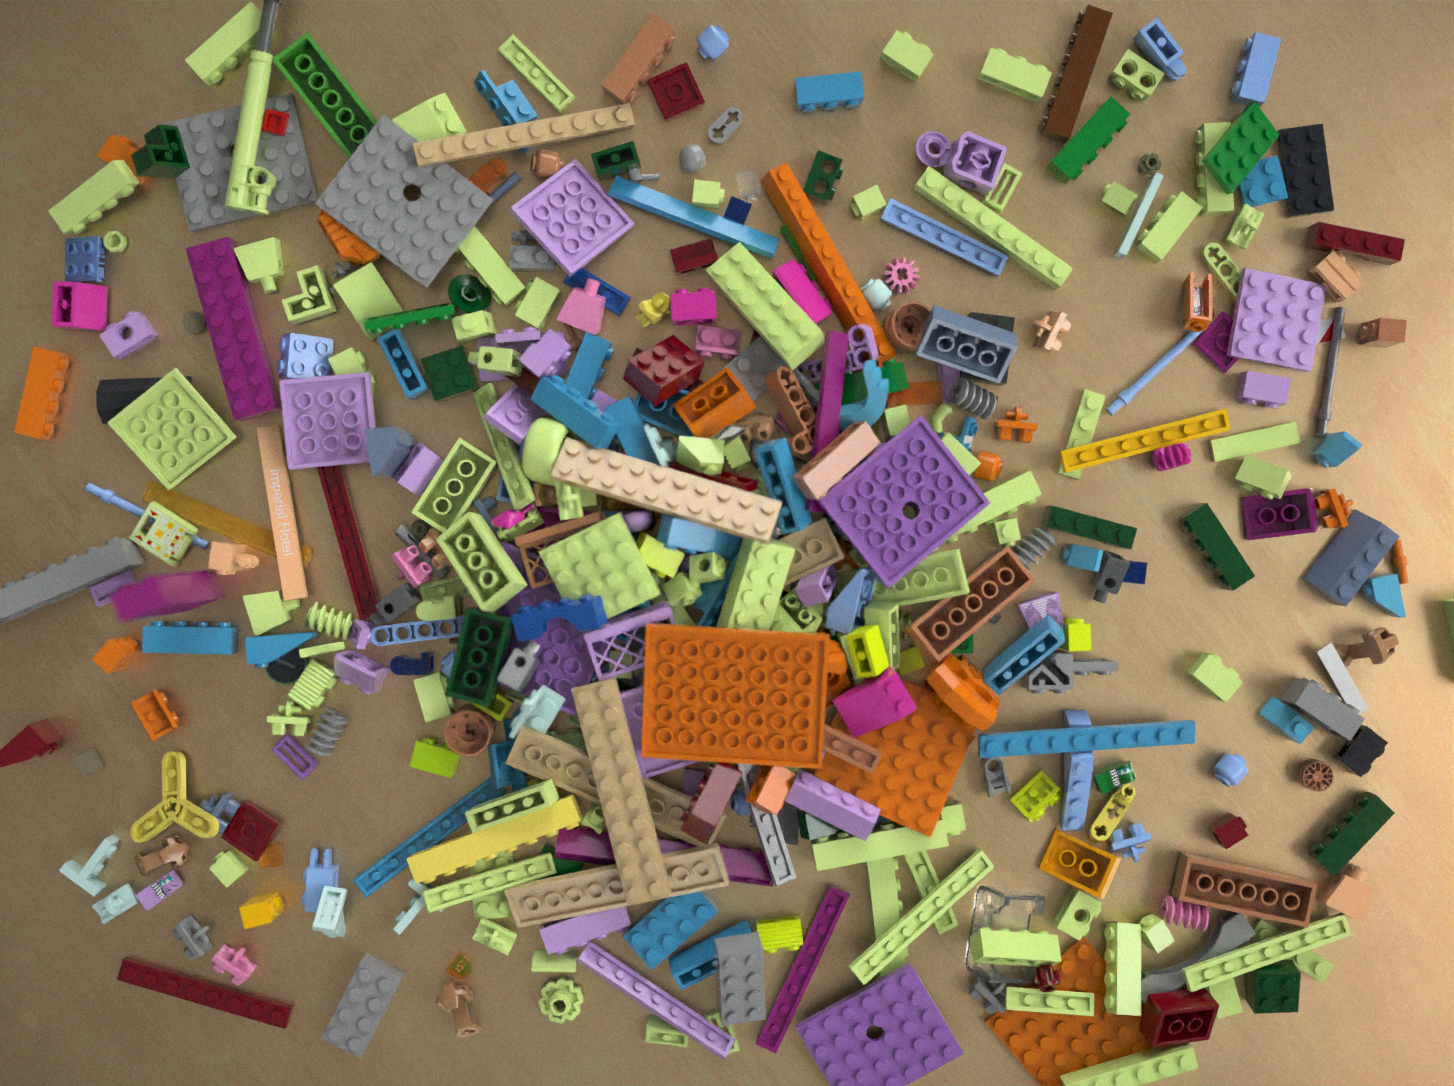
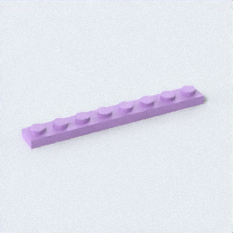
M589 941L578 958V963L722 1060L727 1057L736 1040L735 1038Z

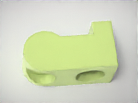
M450 593L444 598L445 600L425 599L417 605L416 614L418 618L423 621L456 619L462 614L459 593Z

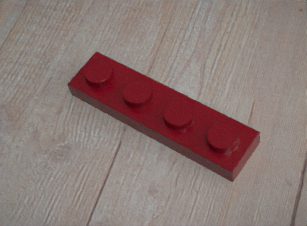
M678 462L670 464V469L747 492L757 490L758 480L723 470L721 474L707 475Z

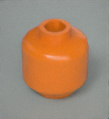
M982 450L977 456H974L981 462L972 472L975 478L991 482L995 478L1000 477L1003 461H1000L998 454Z

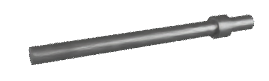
M1336 307L1321 410H1318L1317 420H1319L1317 437L1326 438L1328 421H1331L1332 412L1330 411L1346 309L1344 307Z

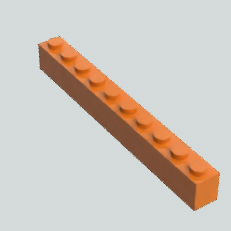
M786 162L769 170L760 182L783 222L789 227L806 262L848 333L849 329L859 324L869 325L873 331L879 354L876 367L890 360L897 353L788 163ZM860 329L856 332L859 340L864 338V333ZM866 351L862 353L863 360H870V355Z

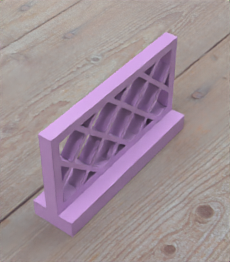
M668 600L609 619L600 628L583 631L599 681L645 667V657L641 655L645 649L646 639L644 640L636 636L635 633L638 628L646 627L647 623L659 624L661 620L669 618L671 625H676ZM622 633L629 636L624 647L613 642L615 637ZM632 639L643 643L638 654L627 649ZM600 640L607 643L603 654L595 651L592 643ZM611 646L622 650L617 660L606 656ZM625 652L636 657L631 665L626 666L620 663ZM603 660L614 664L611 671L601 673L600 665Z

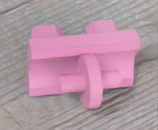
M415 545L395 552L391 558L400 570V573L396 576L398 580L406 578L416 588L431 579L429 574L432 568L428 563H420L416 557L419 555V550Z
M225 944L212 958L214 962L213 970L218 973H223L227 970L232 974L230 979L236 985H240L243 981L245 982L254 972L257 965L244 956L246 948L242 947L239 951H236Z

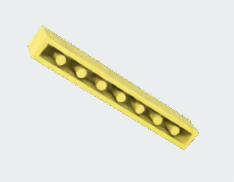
M572 793L559 798L550 807L475 833L469 832L414 853L406 860L415 883L423 881L424 884L436 880L437 875L443 874L445 877L457 872L456 868L464 866L465 869L477 864V860L482 858L485 861L497 857L498 852L503 850L505 853L512 852L518 849L517 845L524 842L527 846L537 842L540 836L546 835V838L559 833L558 830L561 828L573 829L579 826L583 815L576 796Z

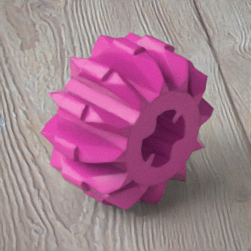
M1186 443L1163 447L1152 453L1153 464L1156 470L1160 472L1187 465L1192 461L1191 452Z

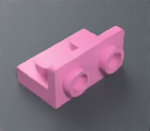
M698 325L694 352H699L698 356L711 357L712 354L720 355V359L733 360V357L738 356L741 330Z

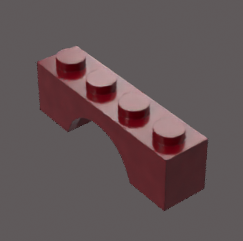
M1318 222L1309 227L1305 248L1322 252L1334 250L1335 252L1353 253L1364 256L1371 262L1392 265L1401 261L1405 239Z

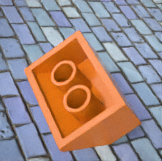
M728 367L673 404L694 437L709 439L727 425H732L756 408L746 389Z

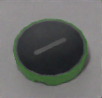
M300 646L278 660L268 663V667H264V670L269 679L282 685L296 683L309 664L307 657H300L299 649L303 647Z

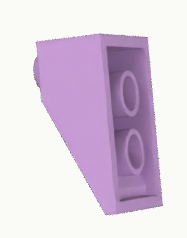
M353 649L337 653L334 657V674L340 677L339 680L348 685L356 684L360 686V691L369 695L379 692L390 670L389 667Z

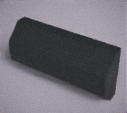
M184 376L192 385V377ZM163 377L100 380L96 391V403L102 424H108L107 422Z

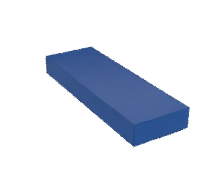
M583 268L579 269L571 277L567 274L563 283L572 289L575 287L584 289L588 278L600 282L597 294L606 298L605 308L619 317L631 299L627 294Z

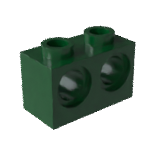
M819 150L817 151L803 188L808 199L826 205L828 199L832 201L837 189L833 187L835 179L840 180L844 167L841 166L843 159ZM830 164L834 171L826 173L823 171L822 166ZM821 184L825 187L826 191L819 194L814 190V186Z

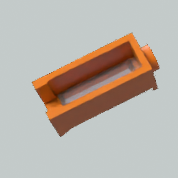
M1190 272L1183 283V329H1189L1194 332L1205 331L1212 322V274H1207L1202 283L1194 282L1195 272Z

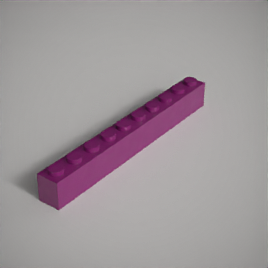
M564 827L558 830L555 859L601 865L616 864L609 833L601 832V834H598L592 828L584 830L577 829V827L570 830ZM657 836L661 854L698 847L694 844L686 843L682 839L668 841ZM719 845L730 881L773 887L774 884L763 850L752 852L748 848L742 847L737 850L729 849L726 845Z

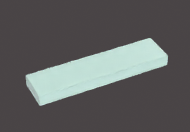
M1156 172L1150 177L1113 256L1121 259L1127 255L1162 182V174Z

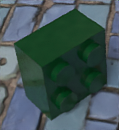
M461 345L420 359L435 402L441 403L474 392L480 388L473 366L468 362L469 354L465 346Z
M1292 959L1281 960L1247 972L1246 1001L1254 1014L1298 1012L1301 972Z

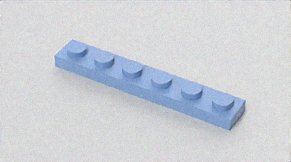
M891 198L880 220L996 277L1000 275L1009 257Z

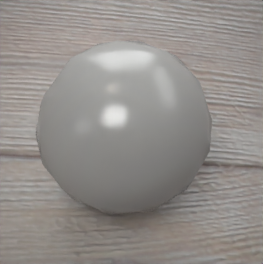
M690 144L682 148L679 154V162L686 171L697 172L704 167L706 157L699 145Z

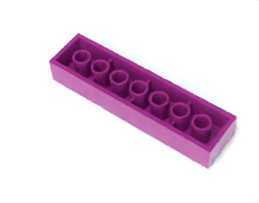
M225 237L185 249L233 420L243 422L282 411V403L248 281L234 251V248L238 247L237 242L230 237Z
M207 570L202 572L191 571L188 573L159 574L156 576L154 574L141 578L138 583H129L117 587L118 592L110 595L120 622L183 613L225 597L217 574L208 573Z

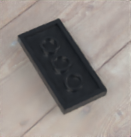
M1323 124L1279 129L1277 132L1280 136L1277 139L1281 169L1288 194L1286 199L1288 218L1334 211Z

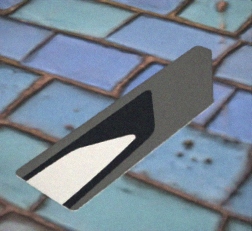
M727 425L710 439L724 440L725 447L744 433L746 429Z

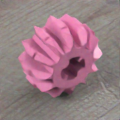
M902 257L900 263L897 258H893V265L887 263L885 266L889 271H883L882 276L889 277L883 283L885 285L891 283L889 287L891 291L897 288V295L901 294L902 288L908 294L910 292L909 287L915 289L917 285L914 281L920 279V276L914 274L919 271V268H911L914 263L913 260L905 264L906 257ZM901 271L904 272V278L906 280H904L903 278L901 279V281L898 280V273L900 274Z

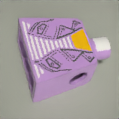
M1051 592L1015 604L1027 631L1047 615L1063 628L1059 592Z

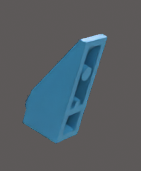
M317 632L245 637L247 664H254L255 668L268 667V663L278 660L318 636Z

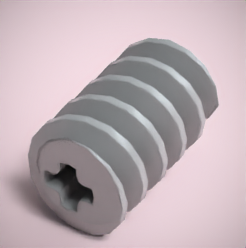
M961 377L957 379L949 391V396L953 398L954 405H960L962 409L967 408L969 413L973 412L975 416H980L983 420L988 419L992 415L998 404V397L994 393L988 392L987 389L975 385L966 378Z
M1041 523V529L1034 528L1033 530L1035 536L1028 534V541L1022 539L1020 542L1022 547L1018 545L1014 547L1015 555L1028 570H1031L1030 561L1038 564L1036 556L1044 558L1042 550L1051 552L1049 544L1057 546L1054 536Z
M324 707L328 714H320L324 722L316 721V725L320 727V730L312 729L316 737H308L312 745L305 744L304 748L320 756H330L332 754L331 748L336 746L335 740H339V733L343 732V725L347 724L348 719L338 710Z

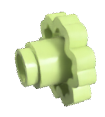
M560 977L557 982L549 980L543 986L539 1006L543 1014H549L551 1022L562 1024L565 1019L574 1020L580 1014V1004L583 1002L584 996L581 987L574 986L573 979Z

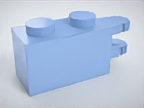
M1155 18L1141 29L1133 40L1152 65L1164 71L1175 82L1180 80L1187 71L1183 61L1179 58L1184 51L1160 20Z
M312 848L310 866L303 873V883H306V890L302 894V905H305L304 912L317 913L324 886L337 888L338 865L331 864V849H326L324 852V864H318V849Z

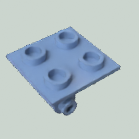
M99 236L65 238V282L93 281L94 283H102V279H105L104 268L99 266H105V263L99 262V259H105V256H102L104 255L103 238H99Z

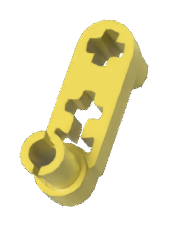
M1126 784L1110 797L1088 830L1089 840L1092 843H1103L1110 837L1131 805L1130 803L1136 794L1134 786L1130 788L1131 785ZM1117 804L1120 806L1115 812L1117 818H1108L1109 813L1107 810L1111 811ZM1099 828L1103 831L1100 837L1095 834Z

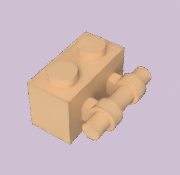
M212 541L208 568L215 569L216 574L229 575L235 574V571H242L243 568H256L260 560L255 555L246 554L247 544Z

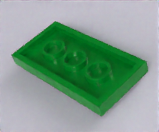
M1252 102L1247 105L1201 161L1224 192L1230 194L1235 191L1280 135L1257 103Z
M449 302L365 318L363 323L365 331L370 330L371 334L383 332L384 327L393 326V329L407 327L406 323L414 321L415 325L429 323L428 319L436 317L438 321L451 319L450 315L455 314L453 304Z

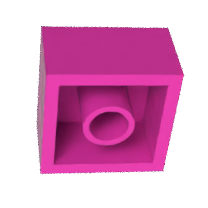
M699 288L697 292L688 293V289L675 290V293L670 294L673 326L717 324L715 291H711L710 288Z

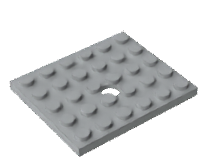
M288 93L266 99L265 110L271 109L289 114L285 137L261 131L255 166L268 170L276 178V185L271 191V196L268 197L266 210L271 214L316 203L319 197L294 95ZM241 105L163 123V125L178 126L190 165V169L176 177L190 232L263 216L262 214L235 210L224 206L232 163L230 149L235 144ZM262 175L259 179V183H265L267 176Z
M383 115L316 201L315 205L427 289L492 204L493 199L446 162L418 168L412 144L419 141ZM407 185H416L421 190V196L417 201L410 202L403 196V190Z

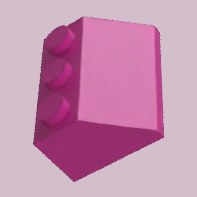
M793 259L775 269L772 278L816 325H819L832 315V305L827 298L822 299L818 291L820 289L815 281H809L806 277L807 271L801 262L796 263Z

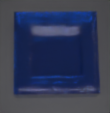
M731 196L723 217L744 225L752 204Z
M1129 561L1130 566L1123 582L1145 584L1147 563Z

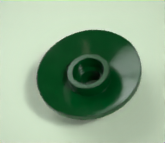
M468 274L458 275L451 280L448 286L450 301L463 312L484 311L491 302L489 288H485L476 276Z

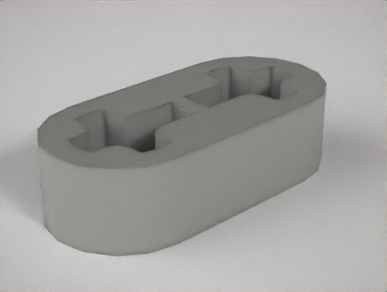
M737 107L726 109L710 126L708 138L711 143L722 145L740 127L743 120L740 109ZM731 114L733 116L737 114V122L732 121L727 125L726 123L729 121L728 115ZM722 127L725 128L722 131V138H713L714 130L720 131Z

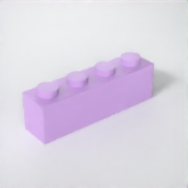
M799 770L785 799V802L866 841L881 810L802 770Z
M628 906L550 921L542 924L539 931L548 955L552 953L559 955L574 945L576 948L582 947L588 943V940L594 938L601 940L606 938L610 932L616 931L620 933L629 929V926L632 924V917Z

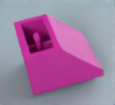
M53 281L52 326L70 330L105 331L104 329L107 326L108 287L78 282Z

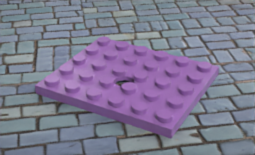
M922 415L918 416L856 469L846 475L838 484L829 489L825 497L817 500L886 588H890L990 504V501ZM907 502H914L918 506V515L914 519H908L903 515L902 508Z
M910 962L795 1025L796 1031L831 1086H906L964 1054L963 1049ZM871 1025L882 1027L883 1033L879 1038L872 1039L866 1035L867 1028Z

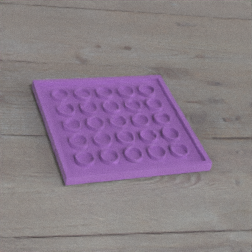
M503 541L502 547L527 583V586L500 607L496 613L512 616L518 611L517 608L530 604L531 607H535L545 601H551L552 604L558 603L560 599H563L555 583L531 589L520 548ZM527 550L529 558L536 562L539 555ZM541 559L539 564L546 567L545 563ZM537 567L534 573L536 583L543 581L547 575V572ZM551 618L547 625V631L539 638L531 639V641L540 645L534 658L539 660V663L522 694L530 696L534 689L538 691L542 685H545L566 698L560 710L578 716L571 689L590 684L596 670L583 631L579 632L573 623L564 618ZM514 629L504 666L514 649L517 648L522 651L528 641L518 642ZM600 640L592 643L595 651L603 654L607 643ZM526 660L520 662V667L526 664ZM500 682V685H503V686H505V687H507V688H510V689H512V690H514V691H517L516 689H514V688H512V687H510V686H508V685H506V684Z

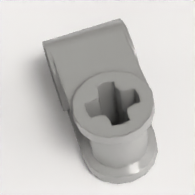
M999 757L982 758L981 767L988 797L991 798L994 794L1002 792L1011 793L1003 761ZM996 760L997 766L994 769H988V763Z

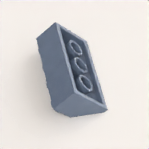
M933 305L924 324L916 355L1000 383L1018 348L1017 334Z
M395 426L365 430L371 475L393 478V475L410 454L412 448L415 447L413 434L410 435V431Z
M1358 510L1352 512L1347 519L1349 526L1339 529L1302 578L1323 596L1339 606L1348 605L1400 537L1382 522Z

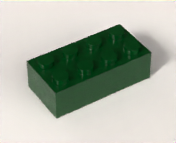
M467 607L445 691L446 696L485 707L494 705L500 681L497 679L504 668L514 629L511 616L482 611L477 607Z

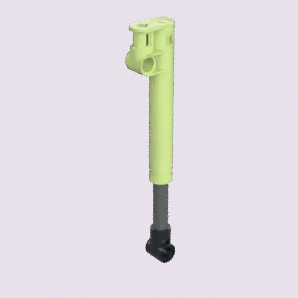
M262 0L264 4L256 49L252 50L250 54L251 61L247 71L224 206L227 208L262 215H269V211L266 210L267 200L276 185V178L268 170L255 166L270 82L271 66L273 65L272 59L274 58L270 52L278 7L282 5L283 0ZM262 175H266L267 179L265 183L260 184V177Z

